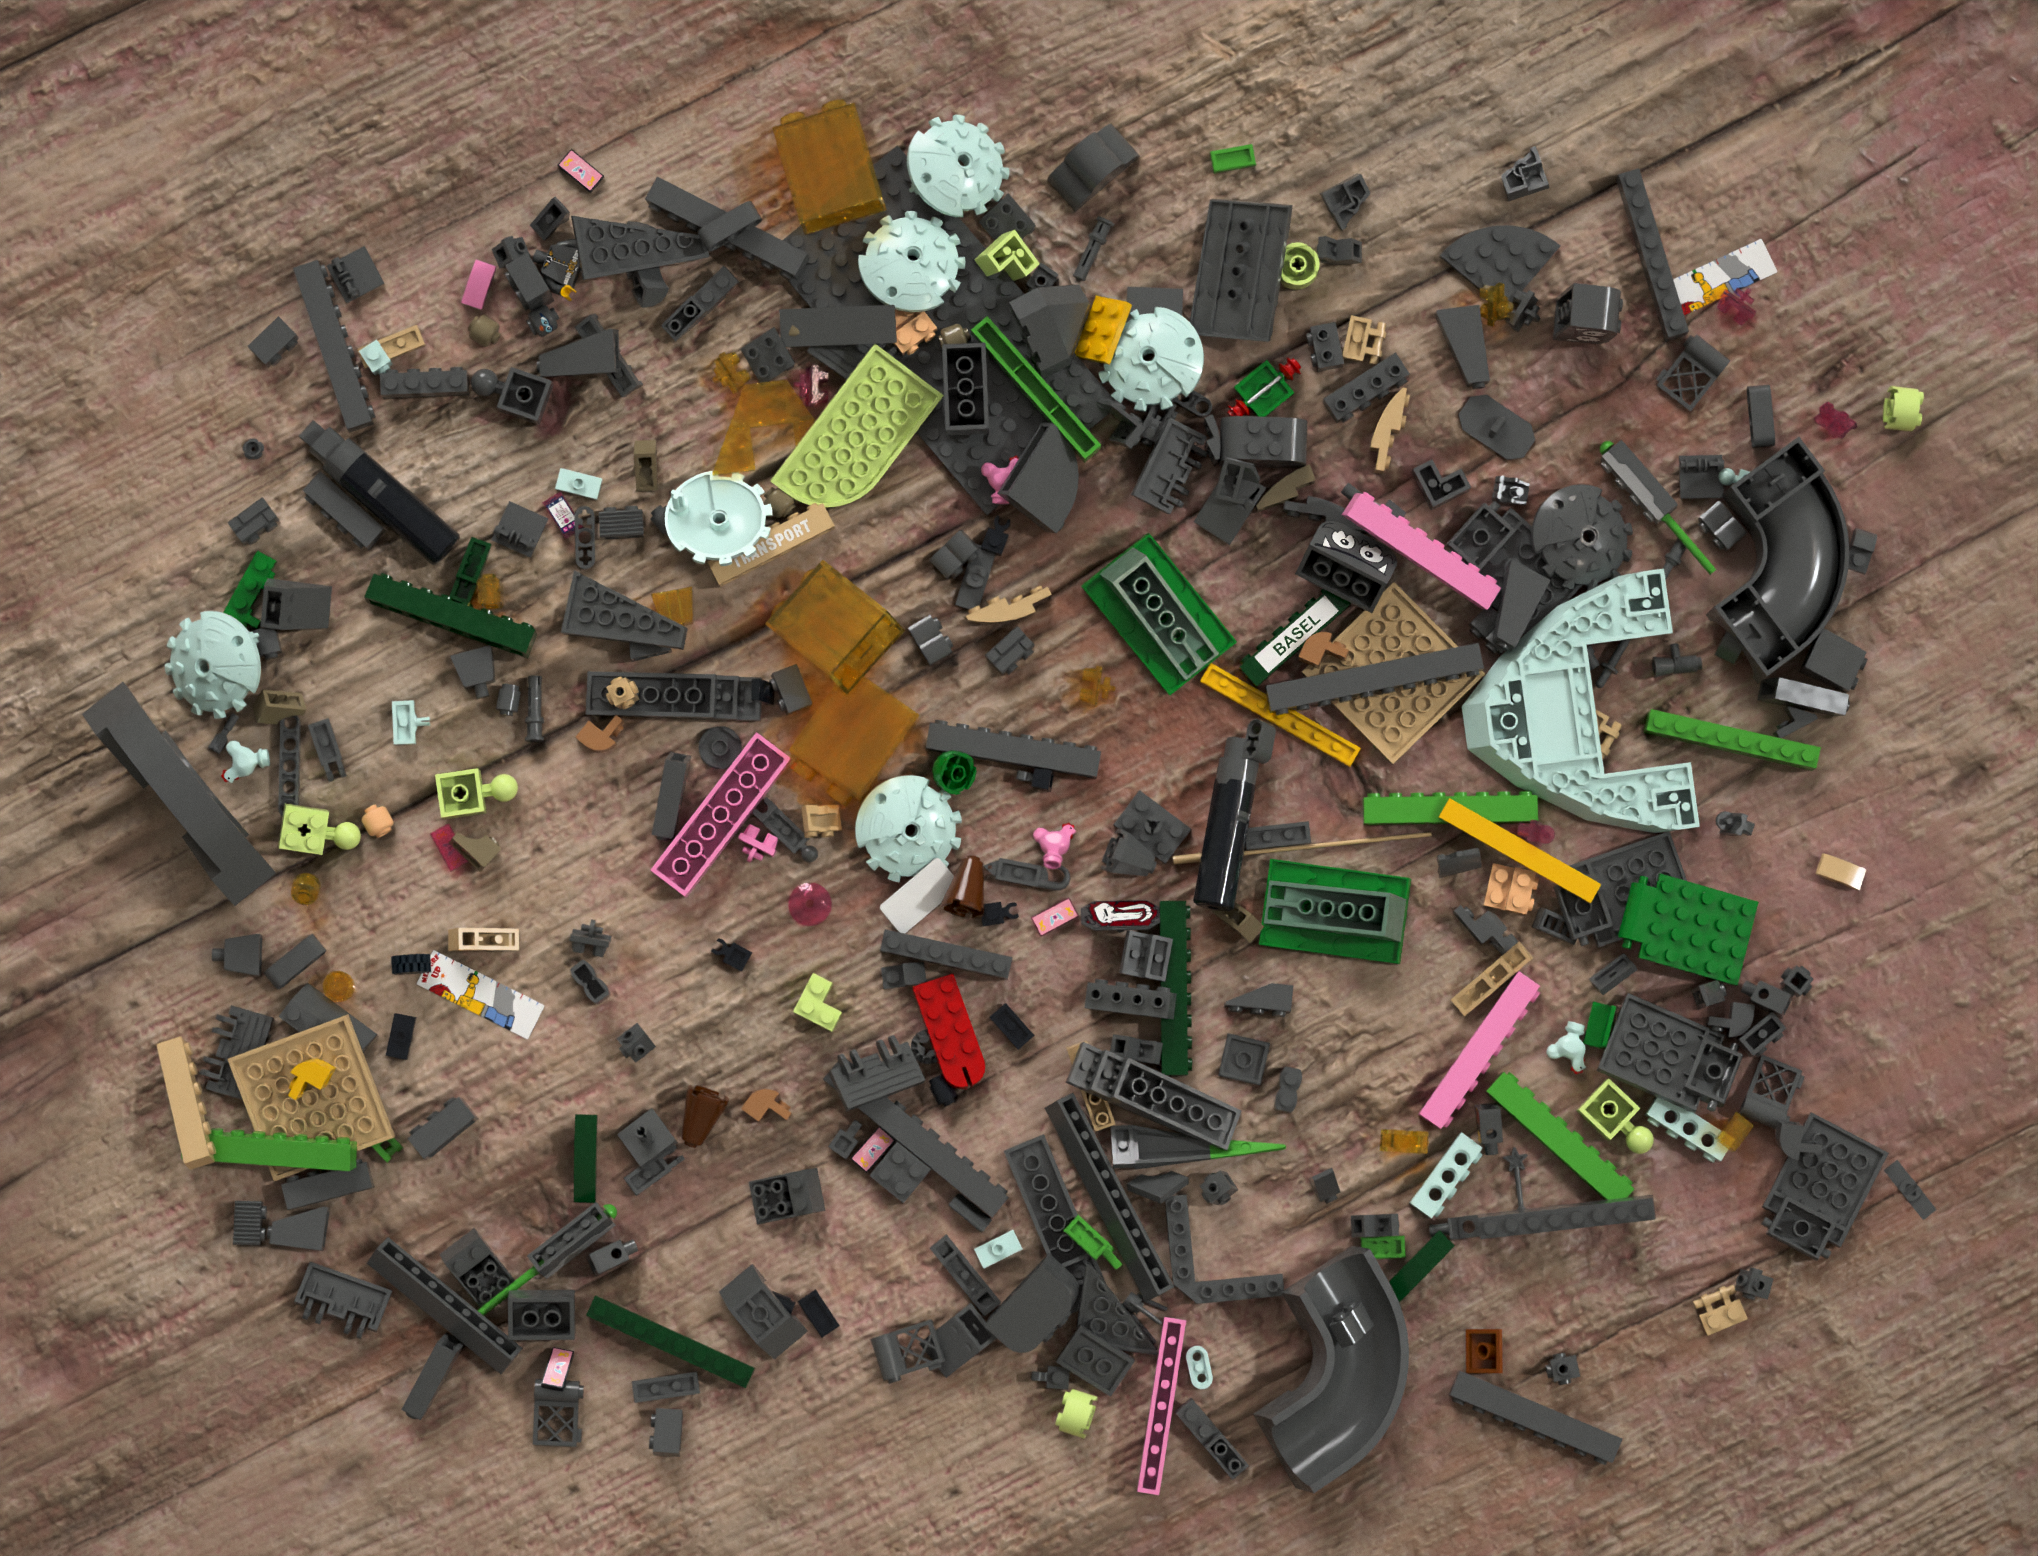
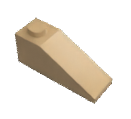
M454 928L448 930V951L519 950V929Z

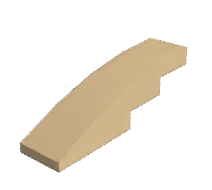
M1519 941L1456 994L1451 1001L1466 1016L1532 960V955Z

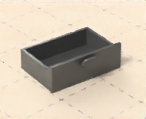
M1127 287V302L1132 304L1126 323L1132 319L1130 313L1136 309L1139 315L1154 313L1155 307H1162L1182 316L1183 289Z

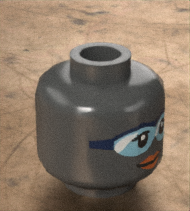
M541 305L528 313V320L526 322L534 335L538 334L540 337H544L557 329L558 324L556 320L560 318L554 308L549 309L546 305Z

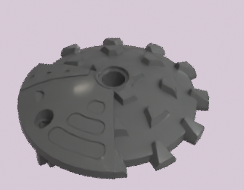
M1571 485L1554 492L1541 504L1533 520L1531 531L1532 548L1534 554L1541 553L1546 563L1542 570L1549 578L1556 574L1559 578L1563 579L1562 587L1569 590H1574L1575 584L1587 585V591L1599 586L1598 582L1607 578L1611 580L1621 576L1617 569L1623 560L1629 562L1632 556V550L1627 549V536L1633 534L1631 523H1624L1619 513L1623 509L1622 505L1615 499L1610 503L1601 496L1602 489L1592 485ZM1584 532L1588 535V542L1583 539Z

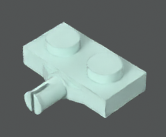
M414 700L392 701L394 745L416 744L417 726H430V722H423L430 721V717L417 718Z

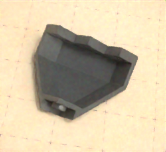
M1080 285L1039 287L1010 301V312L1020 327L1021 338L1031 354V362L1037 373L1044 379L1070 366L1090 311L1089 301Z

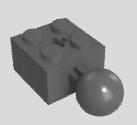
M513 367L510 368L505 383L499 381L497 375L489 369L476 371L471 379V386L476 394L480 396H490L493 393L501 395L497 405L499 412L540 425L554 386L551 380ZM528 392L530 398L523 400L521 394L525 395Z

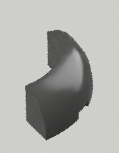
M627 221V224L655 228L648 224ZM659 267L626 272L627 278L632 279L634 286L632 293L642 308L655 306L667 295L669 287L664 282Z

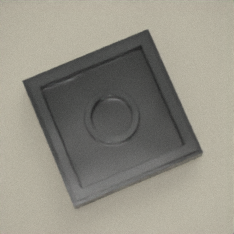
M1228 1033L1218 1076L1261 1086L1270 1043Z

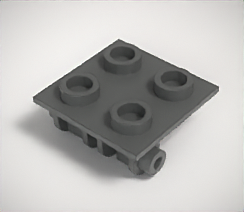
M1009 193L979 221L994 240L1012 230H1015L1020 238L1023 239L1027 234H1031L1036 227L1035 223Z
M365 246L341 259L339 257L334 258L331 261L332 263L327 265L346 303L385 284Z
M775 327L741 348L761 386L784 371L794 368L795 362Z
M1722 455L1679 456L1680 499L1723 498V484L1718 479L1719 472L1724 469Z
M509 501L499 525H496L493 531L492 541L531 558L549 518Z

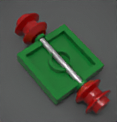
M1287 357L1285 365L1279 364L1280 372L1278 373L1269 361L1266 360L1234 386L1235 391L1244 401L1236 399L1234 407L1227 406L1229 417L1249 416V408L1257 417H1267L1294 395V391L1284 379L1293 381V374L1297 373L1300 375V364L1294 358L1290 360Z

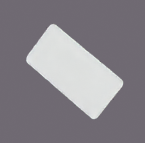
M935 858L880 905V909L900 933H906L942 903L954 875L939 858Z

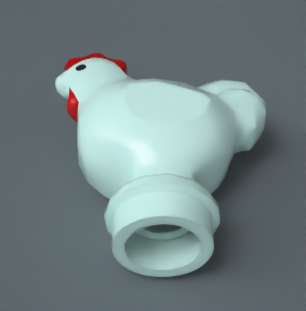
M229 741L226 745V750L232 757L233 764L230 769L223 770L221 777L225 782L233 783L239 777L252 774L257 765L261 768L270 766L268 749L260 748L257 753H254L251 749L241 746L237 741Z
M1568 1021L1567 1026H1565V1030L1568 1032L1567 1035L1559 1038L1555 1044H1551L1547 1048L1546 1054L1551 1059H1558L1560 1057L1570 1059L1572 1064L1570 1070L1574 1074H1581L1583 1069L1586 1068L1584 1065L1586 1049L1579 1036L1585 1033V1026Z

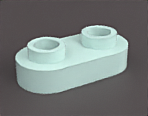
M1193 1346L1186 1353L1191 1383L1198 1389H1206L1213 1380L1208 1353L1201 1346ZM1196 1352L1201 1355L1199 1361L1193 1359V1354ZM1199 1374L1205 1375L1206 1379L1204 1382L1197 1380Z

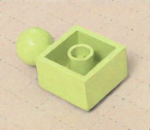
M478 768L435 775L440 814L443 820L486 814L484 797L493 796L498 801L507 802L512 800L518 792L516 780L508 774H500L491 783L483 785L481 771ZM459 789L466 792L463 799L456 796L459 793Z
M285 804L278 847L279 849L323 855L325 839L334 840L339 848L350 850L359 844L361 833L359 828L350 822H343L336 828L328 827V810ZM306 824L309 831L302 835L298 827Z
M1609 1078L1605 1079L1576 1110L1607 1141L1611 1140L1621 1131L1626 1135L1627 1147L1634 1153H1646L1653 1146L1654 1138L1652 1132L1644 1126H1634L1629 1121L1640 1108ZM1604 1105H1605V1106H1609V1105L1612 1106V1108H1611L1612 1114H1609V1113H1608V1114H1605V1113H1604V1110H1605V1109H1604Z

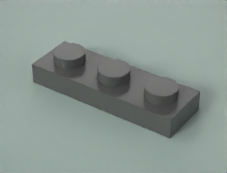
M1309 821L1248 828L1246 838V850L1311 844Z
M697 1372L632 1381L635 1403L700 1394Z

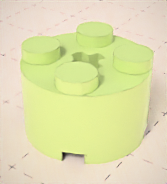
M1297 242L1287 245L1280 281L1282 285L1294 290L1310 286L1316 279L1320 266L1317 253L1304 243ZM1295 262H1298V265L1301 266L1300 270H1296V267H1293Z
M1890 386L1887 391L1891 393L1890 397L1885 398L1883 406V422H1887V425L1884 427L1885 429L1912 432L1922 422V414L1919 411L1920 405L1923 403L1924 393L1914 388Z
M1072 1389L1071 1392L1066 1391L1062 1404L1065 1405L1063 1413L1059 1412L1055 1425L1059 1426V1431L1085 1439L1086 1434H1083V1431L1090 1428L1096 1406L1092 1405L1093 1400L1097 1401L1098 1397Z

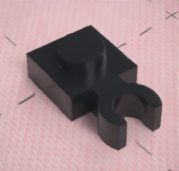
M997 515L994 519L995 530L988 528L981 549L1002 556L1009 537L1004 531L1009 529L1011 521L1008 519L1007 523L1002 526L998 523L1000 516Z
M1001 902L984 904V915L981 917L983 927L1004 924L1003 917L1017 919L1019 917L1018 914L1012 915L1009 913V909L1016 907L1017 903H1009L1003 908Z
M718 938L717 942L721 943L723 948L720 951L712 948L711 951L715 955H725L724 963L743 972L752 952L734 942L731 947H728L723 939Z

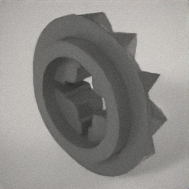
M925 1029L914 1036L911 1042V1050L919 1062L933 1064L937 1062L934 1050H929L925 1056V1048L919 1044L927 1043L930 1040Z

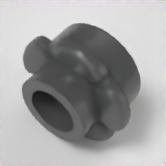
M249 439V441L245 442L243 445L245 457L248 459H259L262 456V451H264L262 442H258L257 439Z

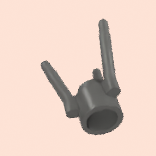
M1131 1292L1124 1301L1123 1306L1151 1342L1156 1344L1154 1337L1135 1314H1138L1140 1311L1159 1325L1162 1324V1321L1143 1308L1145 1300L1140 1293L1136 1295ZM1152 1300L1145 1302L1163 1311H1167V1307Z

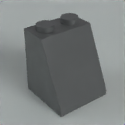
M1823 629L1812 641L1799 672L1837 690L1848 693L1850 689L1854 690L1859 678L1856 675L1859 670L1864 669L1868 659L1864 658L1867 652L1834 633Z

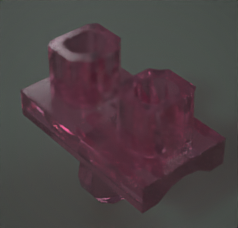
M1737 287L1734 293L1740 298H1737L1725 289L1720 296L1721 299L1717 309L1726 314L1731 306L1737 308L1739 311L1733 320L1742 326L1749 318L1752 319L1756 314V310L1743 302L1745 300L1750 305L1754 302V299L1749 296L1751 289L1747 288L1743 292Z
M811 365V367L806 368V375L800 374L799 382L793 383V388L799 389V396H805V407H812L828 401V392L818 390V383L828 382V371L819 369V365Z
M1826 402L1819 407L1820 413L1814 417L1815 423L1828 430L1829 436L1834 439L1838 437L1843 439L1850 430L1857 428V422L1850 419L1849 414L1844 411H1837L1830 402Z
M1530 820V824L1519 823L1517 836L1522 837V839L1527 840L1534 846L1541 847L1542 844H1549L1554 840L1555 831L1551 826L1543 825L1537 820Z

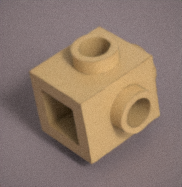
M626 677L615 678L610 682L611 685L606 687L609 692L606 694L609 703L619 709L630 708L635 704L634 702L640 700L637 695L639 690L635 682L630 681ZM623 689L624 693L619 696L617 692Z

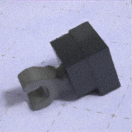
M1035 768L1034 774L1018 770L1016 779L1032 782L1031 786L1033 788L1051 792L1055 773L1052 770Z

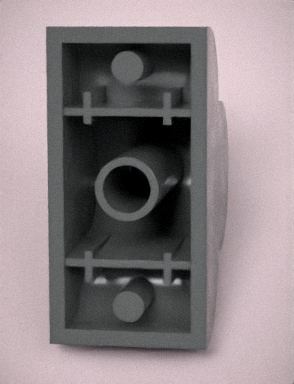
M1108 124L1097 133L1093 132L1078 143L1067 154L1064 161L1050 174L1047 181L1076 212L1136 161L1140 155L1112 124Z

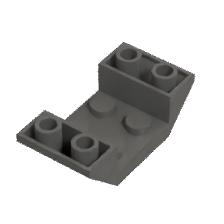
M751 1264L720 1290L719 1293L729 1311L755 1343L773 1359H776L806 1334L808 1330L795 1315L791 1316L764 1283L767 1280Z

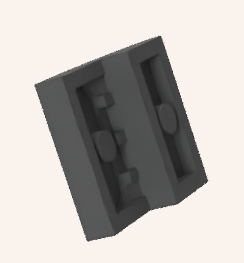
M1212 414L1205 417L1203 423L1210 438L1206 441L1205 449L1213 466H1217L1220 459V436Z
M1127 931L1119 973L1165 982L1173 939Z

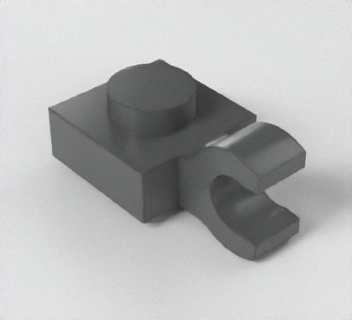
M854 1120L847 1132L840 1129L828 1147L847 1159L859 1142L854 1136L862 1124Z
M1047 1366V1372L1032 1371L1031 1380L1046 1381V1388L1068 1390L1070 1371L1064 1367Z

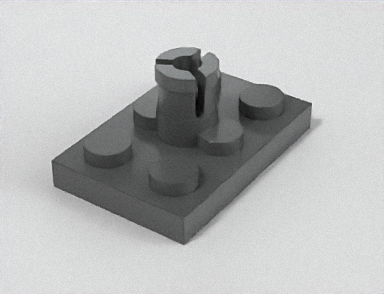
M1140 790L1113 824L1116 828L1129 832L1164 864L1167 863L1191 831L1190 827Z

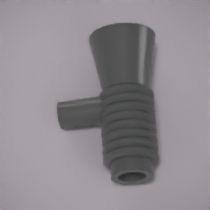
M1676 643L1670 645L1672 658L1652 657L1654 678L1671 673H1693L1702 670L1701 657L1696 655L1681 657L1679 644Z

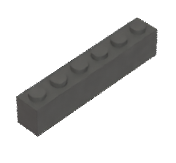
M886 929L880 952L1005 980H1008L1013 958Z

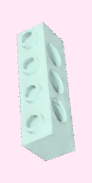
M1655 1097L1645 1113L1650 1124L1655 1127L1663 1126L1667 1129L1665 1133L1674 1139L1680 1137L1685 1140V1146L1693 1151L1699 1149L1704 1153L1703 1157L1712 1163L1715 1160L1720 1162L1735 1140L1693 1112L1658 1097ZM1667 1111H1672L1675 1114V1121L1673 1123L1665 1121L1664 1115ZM1685 1123L1693 1125L1694 1131L1691 1135L1684 1133L1683 1126ZM1705 1134L1712 1138V1144L1709 1147L1704 1146L1701 1142Z
M1462 1132L1459 1133L1409 1204L1430 1219L1433 1216L1438 1217L1444 1209L1442 1204L1445 1199L1448 1198L1450 1200L1456 1193L1457 1189L1455 1186L1458 1181L1463 1182L1469 1175L1470 1171L1467 1169L1471 1163L1476 1165L1483 1154L1480 1151L1483 1147ZM1457 1153H1462L1466 1157V1162L1462 1166L1455 1162V1155ZM1444 1171H1450L1453 1174L1451 1183H1445L1442 1180V1173ZM1432 1188L1440 1191L1441 1196L1437 1201H1433L1429 1197V1192Z

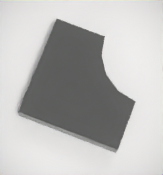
M1174 1171L1158 1176L1140 1174L1127 1183V1190L1161 1204L1187 1186L1189 1179Z

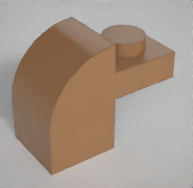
M1319 632L1306 640L1300 652L1299 661L1319 669L1325 653L1346 661L1349 650L1345 649L1346 645L1337 641L1331 643V633Z
M615 715L603 731L588 721L575 738L591 751L607 752L617 745L611 738L613 735L617 737L622 732L624 721Z
M770 1089L756 1091L741 1108L758 1122L762 1120L769 1108L787 1121L792 1115L789 1111L791 1107L782 1100L777 1103L775 1100L779 1093Z

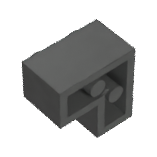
M1432 459L1414 468L1411 472L1431 511L1469 492L1471 489L1462 469L1442 478Z

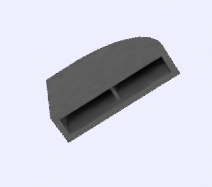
M1041 422L997 494L1045 532L1057 534L1063 528L1064 521L1074 504L1079 474L1074 450L1056 425Z

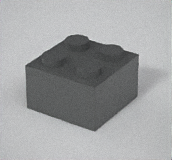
M896 1142L870 1174V1177L902 1203H905L931 1169L900 1143Z

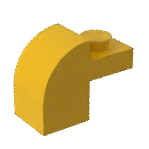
M308 1059L296 1065L290 1073L297 1076V1078L294 1077L289 1085L291 1091L288 1096L294 1100L302 1097L308 1083L320 1090L325 1088L336 1067L321 1059Z

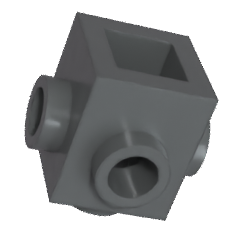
M506 237L501 240L500 244L492 248L499 269L506 268L505 265L526 253L530 256L523 237Z
M1796 965L1792 969L1788 967L1781 975L1783 980L1780 984L1783 986L1782 990L1791 994V997H1799L1801 995L1805 996L1812 988L1810 983L1814 979L1806 968ZM1793 978H1796L1799 983L1797 986H1794L1791 983V980Z
M638 1023L617 1038L622 1045L619 1050L626 1059L630 1056L635 1063L656 1047Z
M1221 1170L1216 1174L1211 1173L1205 1177V1182L1200 1185L1203 1190L1201 1193L1206 1202L1215 1205H1224L1231 1199L1230 1196L1238 1191L1229 1174Z
M1750 1267L1749 1271L1741 1269L1736 1279L1735 1290L1742 1292V1297L1755 1300V1297L1768 1300L1773 1278L1762 1275L1763 1271Z
M1566 1353L1554 1354L1553 1359L1548 1360L1549 1365L1545 1366L1547 1377L1552 1378V1382L1558 1381V1385L1571 1383L1572 1378L1580 1377L1576 1355L1566 1356ZM1561 1365L1565 1367L1563 1373L1559 1371Z

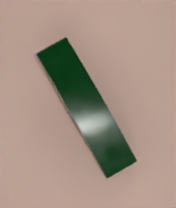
M471 537L450 593L453 601L458 603L464 601L472 604L490 553L491 543Z
M575 1114L574 1202H596L598 1115Z
M1440 1230L1389 1281L1399 1303L1455 1246Z

